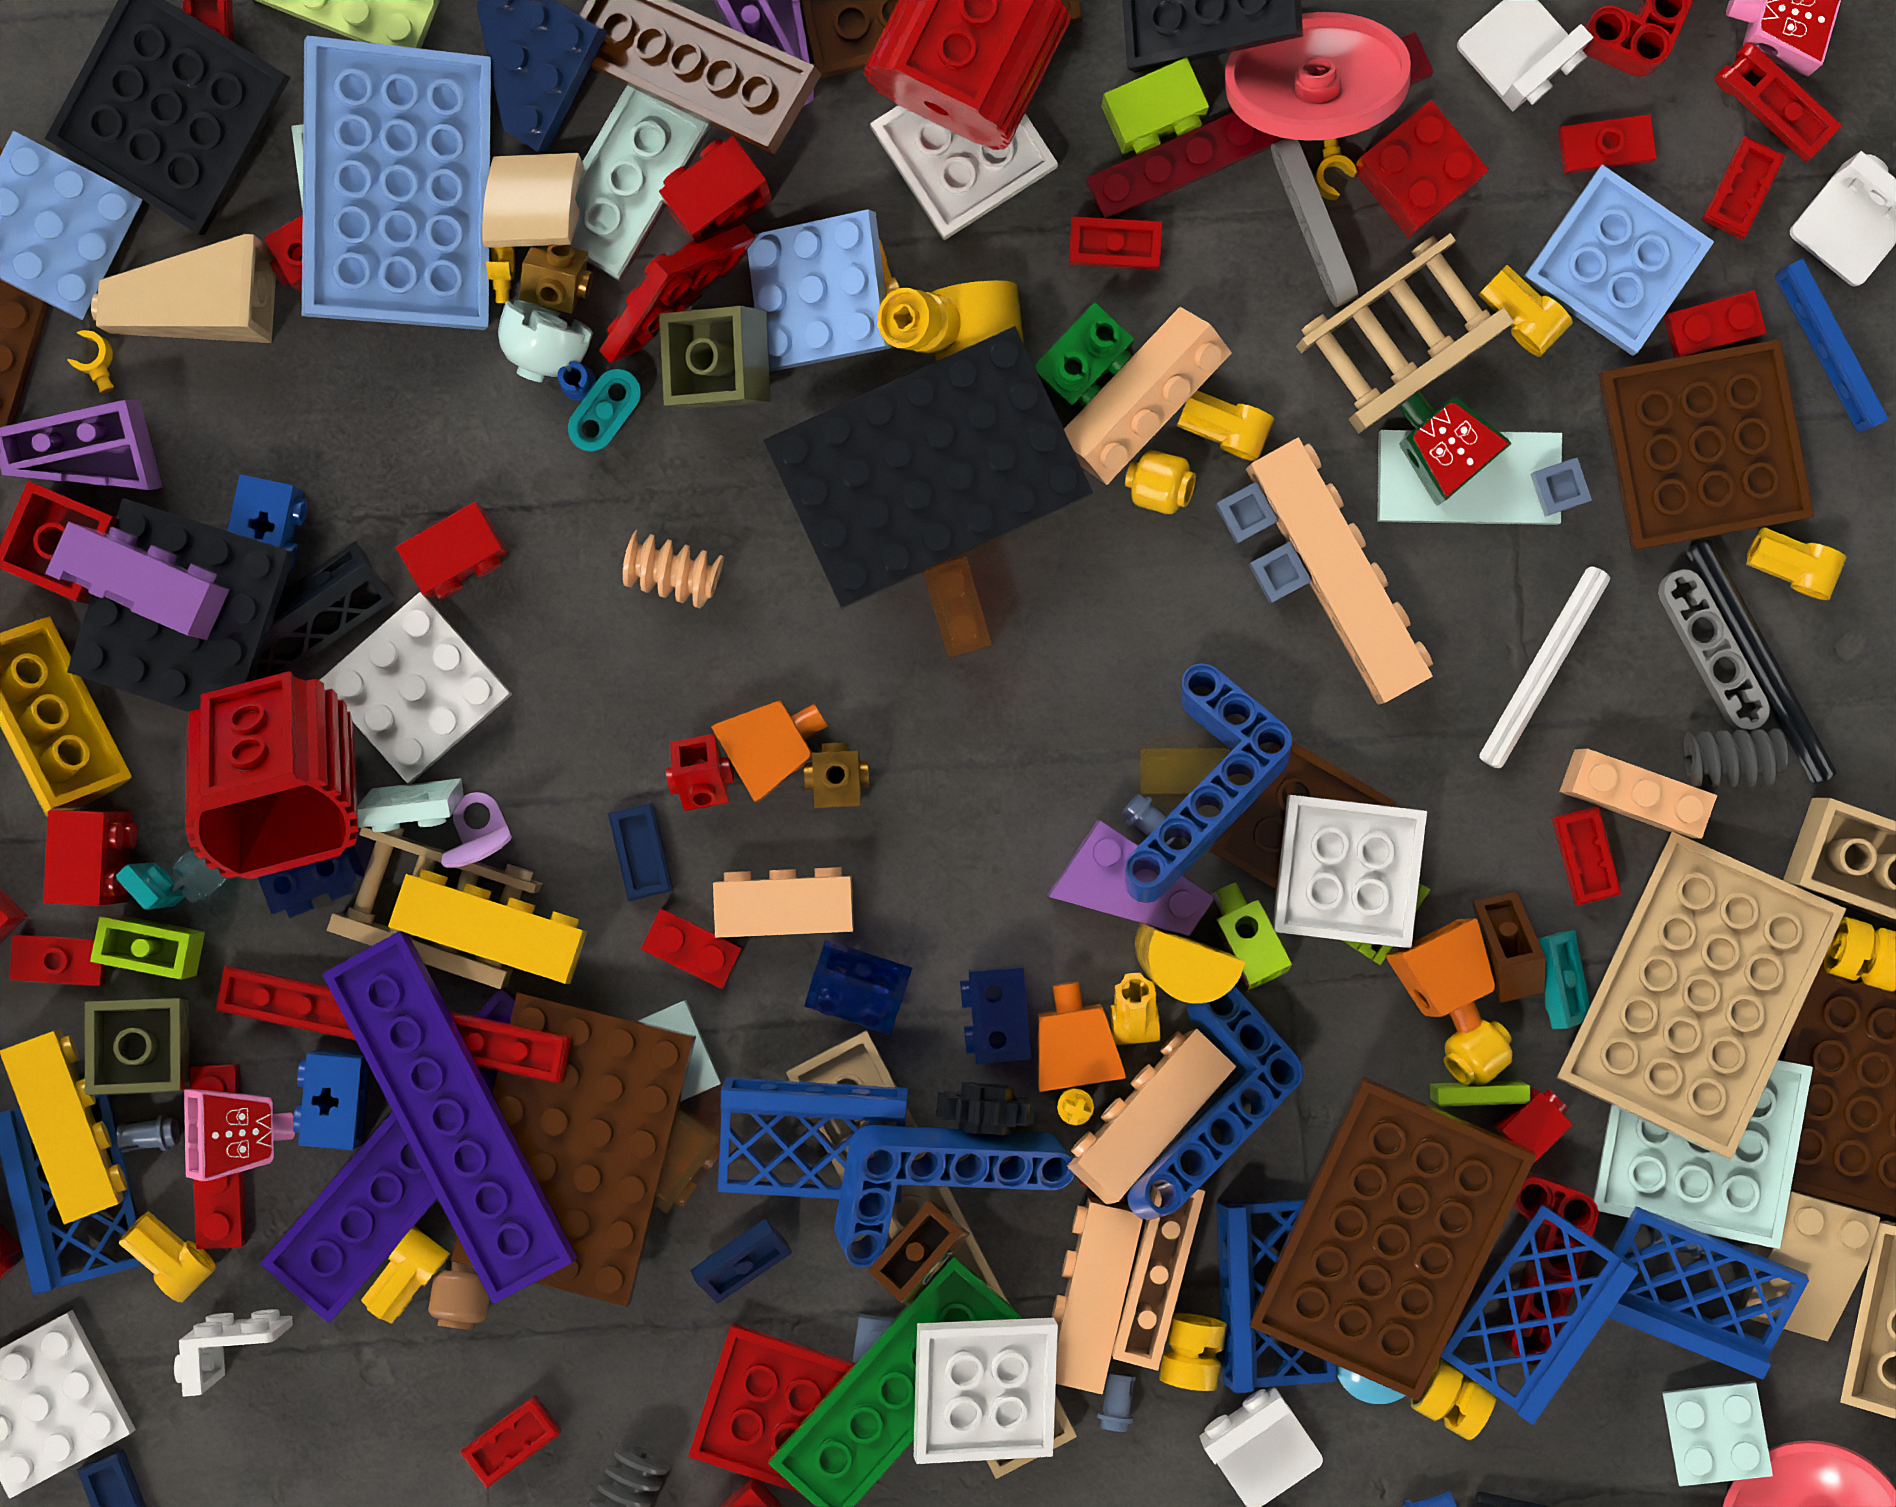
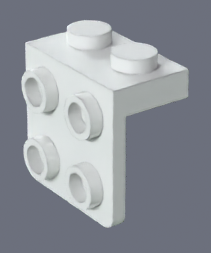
M1503 0L1459 39L1457 48L1513 112L1526 100L1533 105L1553 87L1549 80L1560 70L1565 75L1574 70L1587 57L1583 49L1593 39V36L1582 24L1568 35L1538 0Z
M1860 151L1843 163L1793 224L1790 229V236L1849 285L1859 286L1863 284L1896 244V178L1888 173V167L1882 160Z
M277 1309L253 1312L250 1319L234 1320L233 1313H218L206 1316V1322L194 1325L193 1330L179 1340L180 1354L175 1358L174 1375L176 1382L182 1383L183 1396L202 1395L225 1376L223 1346L273 1342L293 1326L292 1316H280V1312Z
M1275 1386L1267 1390L1260 1389L1245 1399L1241 1408L1229 1416L1222 1415L1207 1425L1204 1430L1205 1432L1199 1435L1205 1451L1213 1463L1218 1464L1246 1507H1262L1315 1471L1323 1462L1319 1450Z

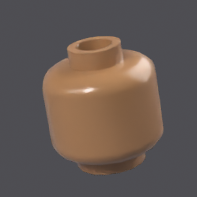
M452 1262L451 1270H441L434 1275L428 1310L431 1316L438 1319L437 1326L474 1330V1323H481L486 1319L490 1298L473 1266Z

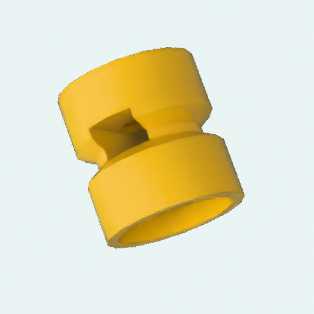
M898 288L890 292L881 302L878 310L877 325L884 340L896 348L927 354H939L949 349L956 341L960 331V316L957 307L950 299L944 296L912 288Z
M1843 917L1824 957L1826 972L1854 981L1861 977L1866 985L1890 992L1895 991L1896 931L1879 928L1874 932L1872 924Z
M1173 1313L1166 1342L1171 1347L1170 1350L1163 1352L1159 1379L1166 1384L1196 1391L1217 1390L1221 1362L1216 1358V1353L1224 1350L1227 1324L1208 1316L1191 1313Z
M1440 1357L1420 1400L1417 1401L1411 1398V1407L1433 1421L1444 1418V1425L1447 1429L1467 1440H1472L1480 1433L1488 1421L1495 1406L1497 1396L1469 1376L1464 1378L1463 1372Z

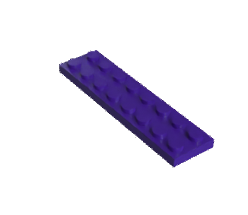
M399 931L323 973L322 975L491 1302L495 1304L577 1260L566 1235L409 934Z
M505 987L498 989L475 1017L510 1023L516 997ZM478 1066L492 1093L498 1070ZM393 1111L260 1263L328 1324L334 1320L393 1252L410 1229L420 1221L438 1200Z

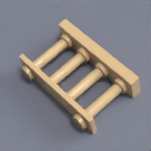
M1451 233L1439 242L1434 235L1412 251L1415 259L1329 320L1322 314L1301 330L1305 337L1296 346L1302 354L1314 344H1317L1357 401L1354 405L1359 411L1348 420L1358 434L1514 323L1504 307L1492 316L1487 309L1482 311L1445 260L1442 253L1447 251L1456 241ZM1425 265H1427L1467 321L1464 326L1468 333L1455 342L1450 335L1444 336L1405 281ZM1389 291L1431 348L1427 352L1432 359L1417 368L1414 362H1407L1368 307ZM1352 317L1394 374L1391 379L1395 385L1380 394L1377 388L1373 390L1370 388L1331 333Z
M371 826L361 827L359 835L375 840V846L354 907H349L347 913L343 911L332 913L326 931L370 946H374L399 932V930L373 922L375 914L371 913L393 847L419 855L412 875L419 877L421 869L433 872L436 862H442V855L446 851L403 837L404 828L402 827L387 832H373ZM480 862L455 867L462 870L456 890L463 891L465 883L476 886L479 876L505 884L499 901L503 905H507L509 897L519 900L523 890L537 893L540 892L542 883L531 880L532 871L511 864H507L505 871ZM409 934L424 964L498 989L508 986L513 972L512 968L503 966L502 963L477 955L474 956L458 949Z

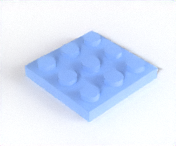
M13 131L0 155V280L83 320L91 304L92 297L98 290L99 280L104 278L142 199L117 184Z
M1601 165L1522 279L1634 356L1639 352L1714 241L1616 173Z
M867 209L754 234L756 238L748 248V259L754 308L765 310L767 314L769 372L892 348V345L888 344L881 336L877 325L878 310L881 302L886 297L876 212Z

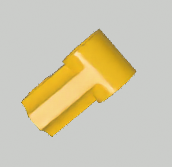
M1508 265L1478 294L1495 312H1498L1503 307L1514 321L1510 325L1512 327V335L1524 349L1537 357H1541L1573 322L1571 316L1558 302L1548 296L1541 297Z
M1197 390L1186 401L1177 427L1219 443L1220 448L1230 454L1255 462L1260 457L1275 419L1258 408L1245 404H1237L1235 406Z
M1764 527L1759 530L1750 545L1746 565L1790 582L1792 589L1804 595L1821 600H1830L1847 556L1828 546L1816 543L1805 544Z
M1141 973L1125 974L1121 983L1115 985L1114 1005H1110L1112 1035L1116 1046L1160 1041L1155 985L1153 981L1144 978Z
M149 1211L141 1215L119 1241L123 1248L154 1273L153 1277L159 1288L177 1302H184L216 1270L214 1260L204 1249H196V1243L192 1241L184 1242Z
M412 1227L388 1258L390 1263L361 1301L365 1304L367 1310L377 1318L392 1324L405 1310L422 1285L425 1287L433 1278L450 1253L418 1228Z

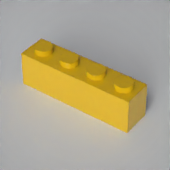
M421 869L419 877L409 874L405 875L388 927L564 984L571 983L587 935V931L577 928L579 919L555 911L552 912L550 919L533 914L536 905L509 897L507 905L489 900L492 891L465 883L463 891H459L445 886L448 877Z
M59 1029L0 1050L2 1061L63 1224L65 1225L123 1201L122 1191L128 1189L127 1182L120 1165L112 1166L106 1148L112 1146L111 1139L104 1122L96 1123L90 1105L96 1103L95 1096L85 1095V1078L80 1080L74 1065L80 1058L73 1038L70 1035L64 1037L62 1030Z

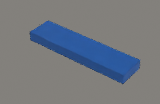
M1803 258L1776 273L1774 277L1856 431L1860 433L1889 419Z

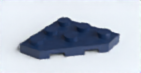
M479 0L476 7L488 57H491V75L503 129L534 150L547 154L608 31L557 0Z

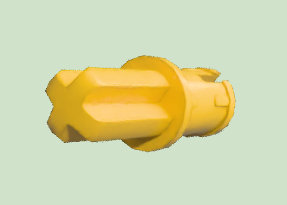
M1072 1087L1062 1092L1057 1108L1063 1121L1077 1126L1084 1124L1090 1119L1093 1114L1094 1104L1087 1092Z

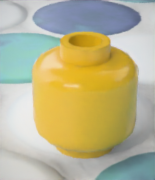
M1149 450L1140 458L1139 462L1132 461L1126 474L1125 486L1131 488V496L1135 505L1164 514H1173L1180 506L1186 507L1189 504L1195 487L1196 474L1190 471L1189 463L1185 458L1156 450Z
M1482 1019L1480 1027L1467 1033L1456 1032L1445 1042L1446 1056L1444 1057V1064L1452 1076L1464 1085H1469L1470 1083L1486 1085L1512 1062L1513 1052L1509 1045L1512 1038L1506 1028L1496 1021L1489 1023Z

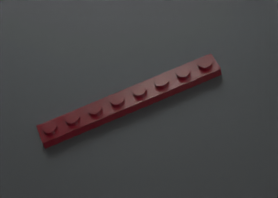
M1416 31L1401 37L1400 39L1405 44L1410 55V86L1430 78L1434 71ZM1233 112L1086 178V184L1101 218L1113 219L1271 148V144L1286 138L1262 132L1244 122Z

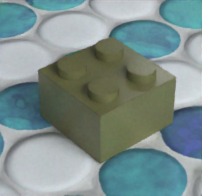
M732 306L659 314L664 406L697 409L770 403L767 314L765 310Z
M167 998L85 1002V1095L184 1092V1089H190L188 1000Z

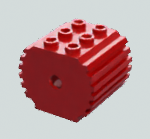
M898 0L863 70V74L868 78L869 84L875 86L874 89L878 93L888 97L895 104L976 144L987 146L993 150H1004L1009 146L1070 24L1071 16L1068 15V9L1062 6L1063 2L1061 0Z
M288 671L201 694L200 708L189 712L186 754L185 829L191 848L194 847V854L198 859L205 858V865L211 870L219 868V875L226 878L238 876L254 879L338 857L345 848L355 846L358 832V810L352 715L350 711L347 712V704L343 699L338 700L337 693L332 688L324 690L323 682L317 679L305 681L294 677L292 672Z

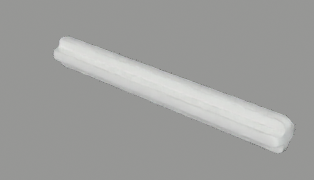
M1593 566L1585 570L1482 749L1480 759L1494 768H1501L1505 764L1607 587L1610 576L1603 570Z

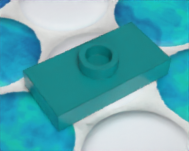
M156 862L128 864L116 875V879L144 910L173 907L186 896L174 883L171 876Z

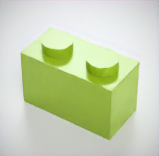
M1183 58L1104 93L1101 107L1122 154L1135 150L1137 155L1160 145L1161 141L1159 138L1176 131L1177 136H1181L1201 127V120L1205 119L1209 109V105L1188 58Z
M119 914L99 916L90 962L180 980L197 976L205 931Z

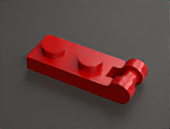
M1745 43L1736 53V61L1731 66H1724L1714 77L1720 89L1739 100L1805 163L1812 159L1842 127L1836 119L1752 43ZM1749 72H1754L1761 78L1755 86L1744 78Z

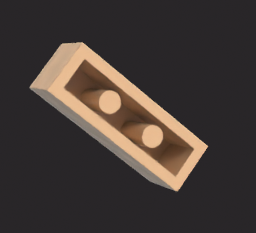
M1588 748L1574 750L1559 791L1671 833L1673 831L1686 838L1698 839L1703 837L1717 798L1715 794Z
M842 867L814 868L815 877L797 878L796 869L769 870V879L751 880V871L724 872V881L713 882L715 938L853 932L852 875L842 876Z

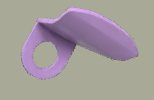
M480 792L469 793L463 796L453 812V821L463 844L446 851L442 855L441 864L448 868L460 867L480 861L500 850L511 840L512 836L500 807L491 796ZM472 803H482L489 809L490 820L482 829H472L464 820V812Z

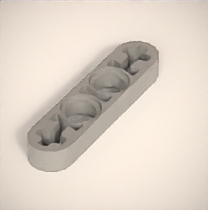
M1286 138L1271 144L1275 166L1331 303L1334 307H1339L1357 300L1358 289L1354 276L1299 141Z
M1682 569L1669 573L1662 579L1659 585L1658 595L1725 721L1737 730L1759 728L1769 717L1770 707L1768 700L1703 580L1697 573L1691 570ZM1676 579L1680 584L1687 582L1690 584L1691 590L1686 593V597L1691 606L1701 603L1703 610L1690 613L1683 618L1681 611L1690 608L1685 599L1682 597L1675 599L1672 596L1671 592L1677 588ZM1700 617L1710 620L1714 626V636L1708 643L1698 642L1691 632L1694 621ZM1721 657H1726L1735 664L1736 674L1729 683L1718 681L1713 673V666ZM1742 683L1745 684L1746 689L1740 690L1738 693L1745 703L1753 702L1756 709L1750 712L1751 721L1748 717L1739 718L1736 711L1742 708L1741 702L1737 695L1726 697L1724 691L1738 688Z

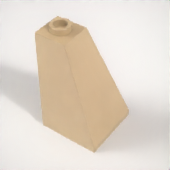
M243 234L99 280L98 293L93 295L91 301L92 317L96 321L97 327L110 334L272 343L276 275L269 262L274 260L275 257L270 248L254 234Z

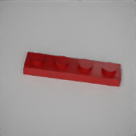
M239 1063L194 1065L189 1067L190 1089L241 1094ZM244 1171L210 1181L193 1179L196 1249L239 1248L245 1246Z

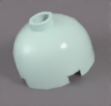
M515 300L514 304L510 301L505 303L500 318L498 337L500 347L506 358L518 365L517 374L532 381L543 382L545 375L558 377V371L563 366L570 372L572 368L569 362L581 363L593 336L591 328L574 319L571 327L567 326V322L558 317L561 314L560 312L537 304Z

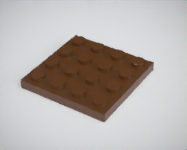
M1781 339L1602 371L1598 374L1631 551L1814 517Z

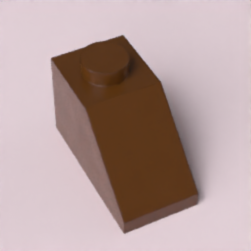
M1518 892L1474 900L1475 918L1480 926L1495 983V991L1500 1003L1545 993V956Z

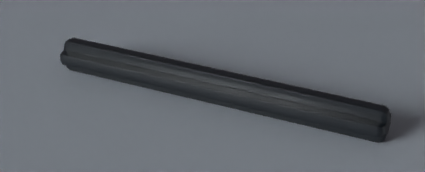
M1709 539L1703 540L1691 546L1687 550L1689 559L1707 587L1808 778L1813 784H1821L1830 780L1836 775V769L1712 541Z

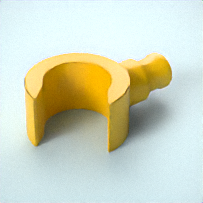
M1337 138L1323 140L1325 147L1323 149L1324 160L1320 163L1314 175L1321 196L1328 200H1337L1340 194L1325 182L1324 171L1327 168L1338 167L1352 178L1357 174L1355 164L1341 154V147L1338 146Z
M490 247L492 262H486L488 278L493 280V289L496 292L495 302L506 303V301H510L509 289H511V280L514 279L515 248Z
M78 331L79 335L91 341H96L99 347V354L89 364H82L71 359H67L74 368L89 374L93 383L97 384L101 394L112 391L114 385L109 379L110 374L107 369L113 358L110 343L93 331Z

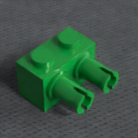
M1094 302L1034 367L1044 388L1071 412L1077 404L1084 408L1099 393L1102 388L1097 383L1108 371L1116 375L1133 357L1128 350L1132 347L1135 339Z

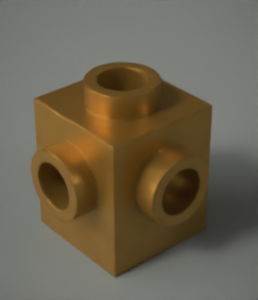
M570 245L531 246L522 263L519 300L544 306L553 311H563L572 314L579 298L586 299L590 292L593 272L587 271L588 252L572 248Z
M849 743L822 744V753H812V763H804L805 790H814V808L862 806L861 788L869 787L868 760H860L859 751H849ZM839 766L844 770L845 777L841 783L834 784L829 778V773L832 768Z

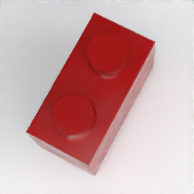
M476 502L469 504L395 547L422 595L430 598L437 595L439 600L447 598L462 589L463 585L460 581L472 574L477 573L478 577H482L495 571L502 565L500 558L509 554L484 508Z

